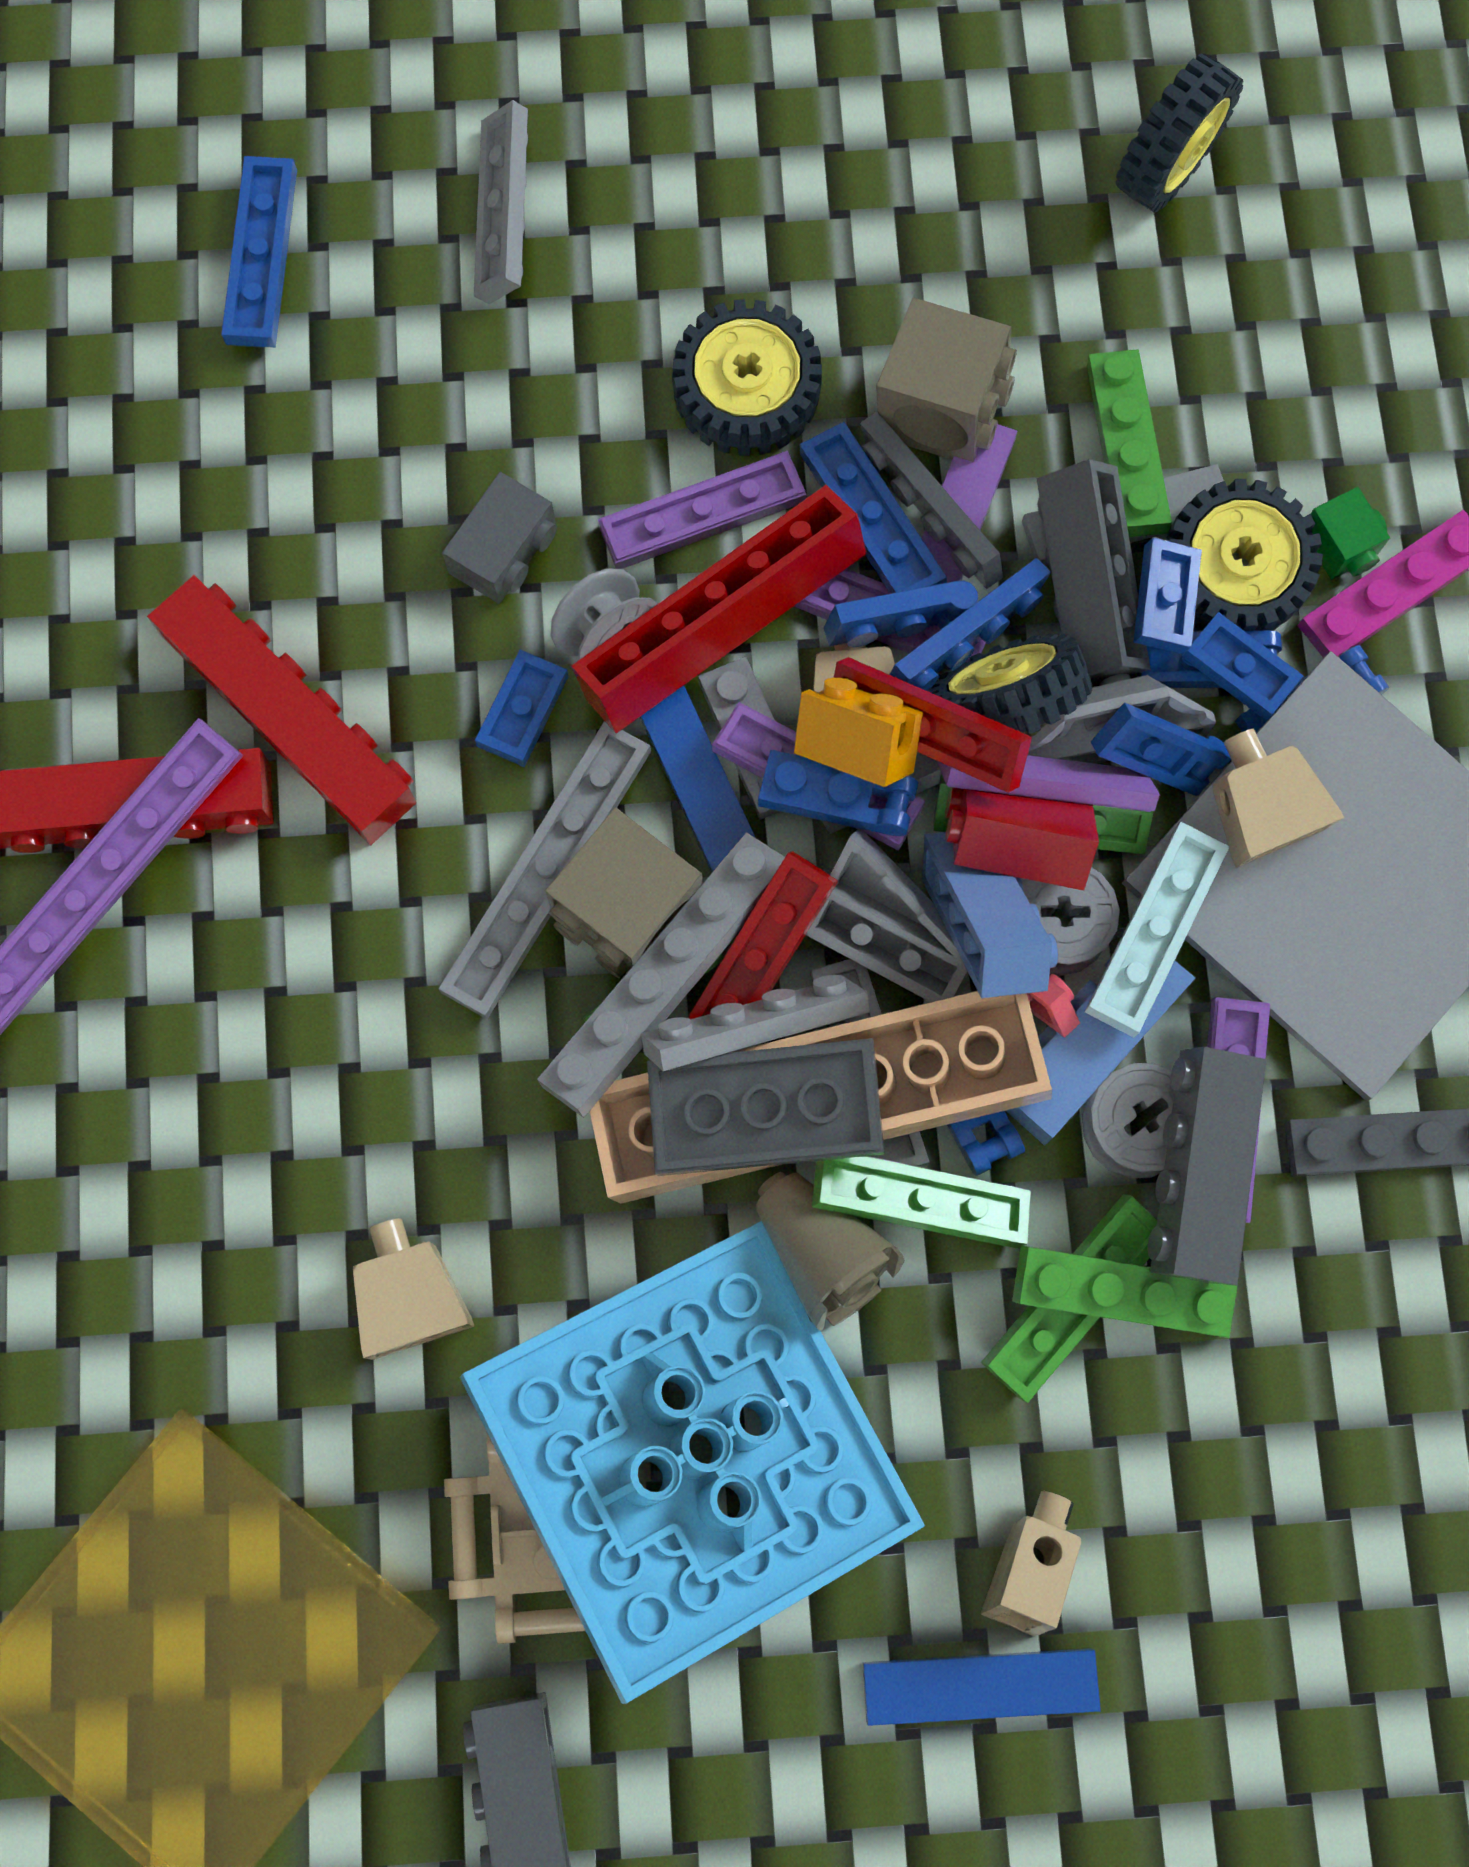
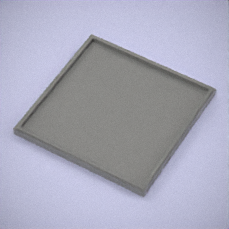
M1330 651L1256 734L1267 756L1292 745L1296 747L1338 805L1344 819L1324 831L1237 868L1232 860L1230 849H1228L1185 940L1254 1002L1270 1003L1269 1015L1364 1100H1371L1469 987V770ZM1232 761L1122 882L1137 898L1141 899L1175 828L1180 822L1228 845L1213 792V784L1224 774L1236 769Z

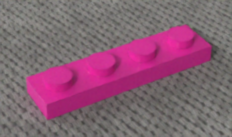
M1463 509L1303 617L1297 626L1323 658L1330 651L1339 657L1349 649L1360 645L1469 571V515Z

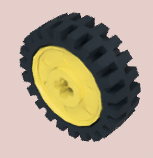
M1205 53L1197 55L1196 59L1193 58L1189 61L1186 68H1182L1176 75L1173 84L1169 83L1165 88L1160 101L1154 103L1147 120H1143L1137 130L1139 132L1138 135L1131 140L1127 148L1129 152L1122 158L1120 163L1121 168L1116 175V186L1152 212H1158L1159 209L1164 208L1168 201H1171L1177 195L1180 187L1183 188L1189 181L1190 175L1197 171L1203 157L1207 156L1213 148V142L1220 137L1224 130L1223 125L1230 119L1234 112L1232 109L1239 101V94L1244 86L1242 85L1243 79Z
M745 299L734 300L733 310L729 311L725 303L714 306L712 317L704 311L697 316L696 327L691 324L687 326L683 332V341L679 340L675 348L672 383L679 415L681 418L685 417L686 427L692 434L697 431L699 432L700 441L708 446L713 441H716L718 451L729 454L732 446L738 447V456H750V448L757 447L759 455L770 453L771 444L776 443L779 449L788 445L790 435L797 438L804 432L806 422H811L819 402L822 386L821 354L818 345L814 346V336L809 328L802 331V321L794 314L789 319H786V309L775 304L772 312L766 311V301L755 300L753 309L746 308Z
M1234 479L1228 486L1223 481L1214 484L1209 491L1204 489L1198 493L1178 514L1165 540L1202 550L1194 626L1199 622L1207 626L1219 612L1243 631H1273L1290 619L1308 599L1320 576L1317 572L1322 566L1323 554H1318L1317 551L1322 543L1319 533L1312 534L1311 530L1315 522L1311 515L1303 517L1299 513L1303 505L1296 498L1291 503L1284 499L1287 491L1278 486L1272 492L1266 490L1268 482L1256 480L1251 486L1247 485L1246 479ZM1233 553L1239 554L1238 560H1234ZM1246 558L1249 564L1243 566L1242 559Z
M1047 634L1043 638L1040 635L1030 636L1025 642H1022L1021 639L1010 641L1008 646L1003 648L1000 645L989 649L990 652L984 655L981 653L969 657V662L963 663L956 670L942 673L939 676V680L928 690L932 694L1017 731H1028L1031 734L1041 730L1040 725L1044 723L1052 725L1061 720L1060 715H1069L1077 709L1076 705L1083 704L1087 700V695H1091L1092 683L1077 640L1074 637L1070 638L1066 634L1057 636V634Z

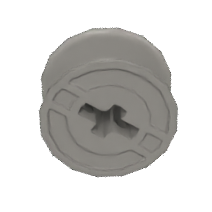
M607 568L589 574L568 591L559 602L552 617L550 636L558 650L568 656H578V660H580L658 603L651 598L639 597L640 590L635 578L623 569Z
M1091 867L1084 891L1022 879L1025 896L1030 904L1034 903L1037 906L1041 924L1047 934L1052 933L1057 943L1058 962L1056 967L1050 968V974L1063 976L1081 972L1095 962L1117 932L1120 913L1115 890L1102 873ZM1055 909L1062 910L1063 918L1072 919L1067 927L1061 926L1059 918L1051 917Z
M1155 1063L1129 1064L1112 1072L1088 1098L1082 1114L1083 1137L1093 1157L1107 1170L1127 1178H1151L1164 1170L1167 1146L1163 1141V1130L1168 1116L1172 1113L1175 1092L1171 1087V1069ZM1152 1106L1158 1116L1148 1122L1143 1129L1132 1137L1128 1135L1124 1126L1134 1120L1146 1108Z

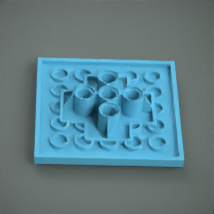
M762 1221L478 1365L460 1376L622 1704L632 1701L925 1527L821 1331L809 1320ZM664 1382H673L684 1391L685 1405L682 1410L672 1409L663 1401L661 1392ZM742 1407L751 1408L760 1416L762 1424L758 1436L751 1435L742 1428L739 1420ZM693 1434L702 1435L711 1443L713 1452L709 1464L701 1463L691 1455L689 1442ZM641 1462H651L660 1469L663 1481L658 1492L648 1491L639 1482L638 1468ZM721 1487H728L738 1495L740 1510L735 1518L726 1516L719 1509L717 1496Z

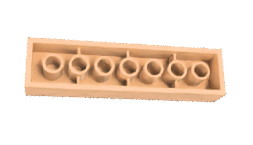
M978 991L733 1051L742 1052L873 1038L883 1140L1052 1099V1087L1027 993L981 998ZM648 1073L614 1081L590 1110L607 1197L620 1204L778 1166L770 1165L657 1176L654 1167Z

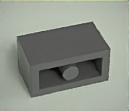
M499 472L442 552L448 573L500 604L508 591L514 593L520 588L528 573L529 567L527 564L537 550L540 552L545 551L552 542L557 531L552 502L504 473Z

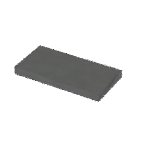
M873 1038L732 1052L662 1071L652 1061H647L654 1167L657 1176L885 1155Z

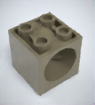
M912 297L876 385L877 412L907 446L951 460L956 456L974 462L977 447L989 450L998 424V420L993 419L997 406L1006 407L1013 390L1015 377L1010 375L1015 363L1017 350L1010 348L1011 326Z
M615 807L545 890L551 907L549 914L556 920L553 926L562 936L576 946L582 940L585 941L598 953L595 960L609 973L620 979L624 973H628L702 885V873Z

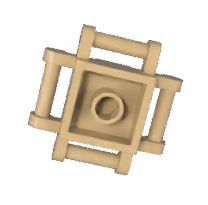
M487 1433L489 1475L444 1479L445 1497H450L453 1545L454 1580L448 1581L449 1599L495 1596V1633L497 1644L515 1643L516 1636L585 1631L574 1607L516 1612L515 1594L562 1591L565 1588ZM650 1463L640 1464L638 1468L639 1482L645 1489L646 1481H652ZM477 1494H490L494 1576L477 1578L473 1496Z

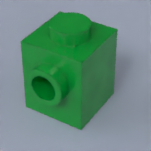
M1359 487L1331 499L1312 510L1310 515L1315 525L1311 531L1312 534H1320L1322 544L1317 553L1323 554L1322 566L1331 580L1347 572H1350L1352 577L1358 576L1374 567L1380 561L1378 554L1390 539L1387 533V525L1382 514L1378 510L1372 509Z

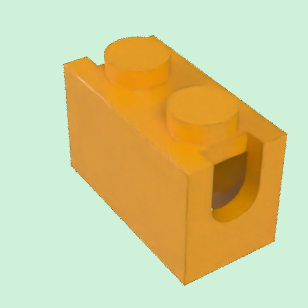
M828 678L824 681L823 691L815 692L808 689L801 692L794 754L886 787L914 773L923 712L903 705V700L897 696L871 694L857 689V684L851 680Z

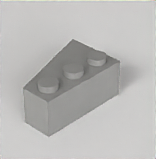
M858 829L848 839L830 874L838 880V883L806 935L930 1002L954 997L967 973V969L934 903L862 829Z

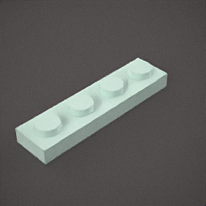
M1183 822L1178 824L1090 999L1085 1013L1133 1038L1140 1033L1230 846Z

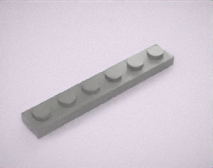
M605 721L603 722L439 987L441 994L483 1018H489L551 916L549 914L551 907L545 890L613 809L618 807L651 753L649 744L623 730L616 734Z
M746 832L538 1077L537 1080L542 1088L584 1118L643 1048L641 1033L658 1029V1025L669 1017L740 932L785 857Z

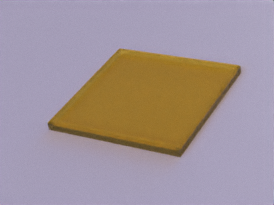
M180 1409L0 1624V1739L143 1867H255L439 1634L442 1627L186 1409Z

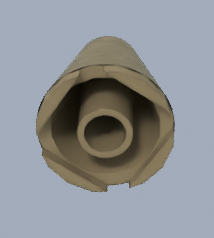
M779 1172L766 1180L759 1188L758 1194L760 1199L756 1204V1210L809 1320L818 1330H824L825 1319L832 1326H835L856 1313L881 1292V1288L877 1285L878 1278L886 1270L894 1278L905 1261L904 1256L897 1247L856 1216L813 1208L814 1185L799 1173H792L786 1176L784 1172Z

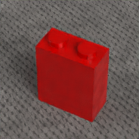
M950 788L945 808V818H949L945 841L953 843L954 865L1085 890L1099 844L1093 805Z

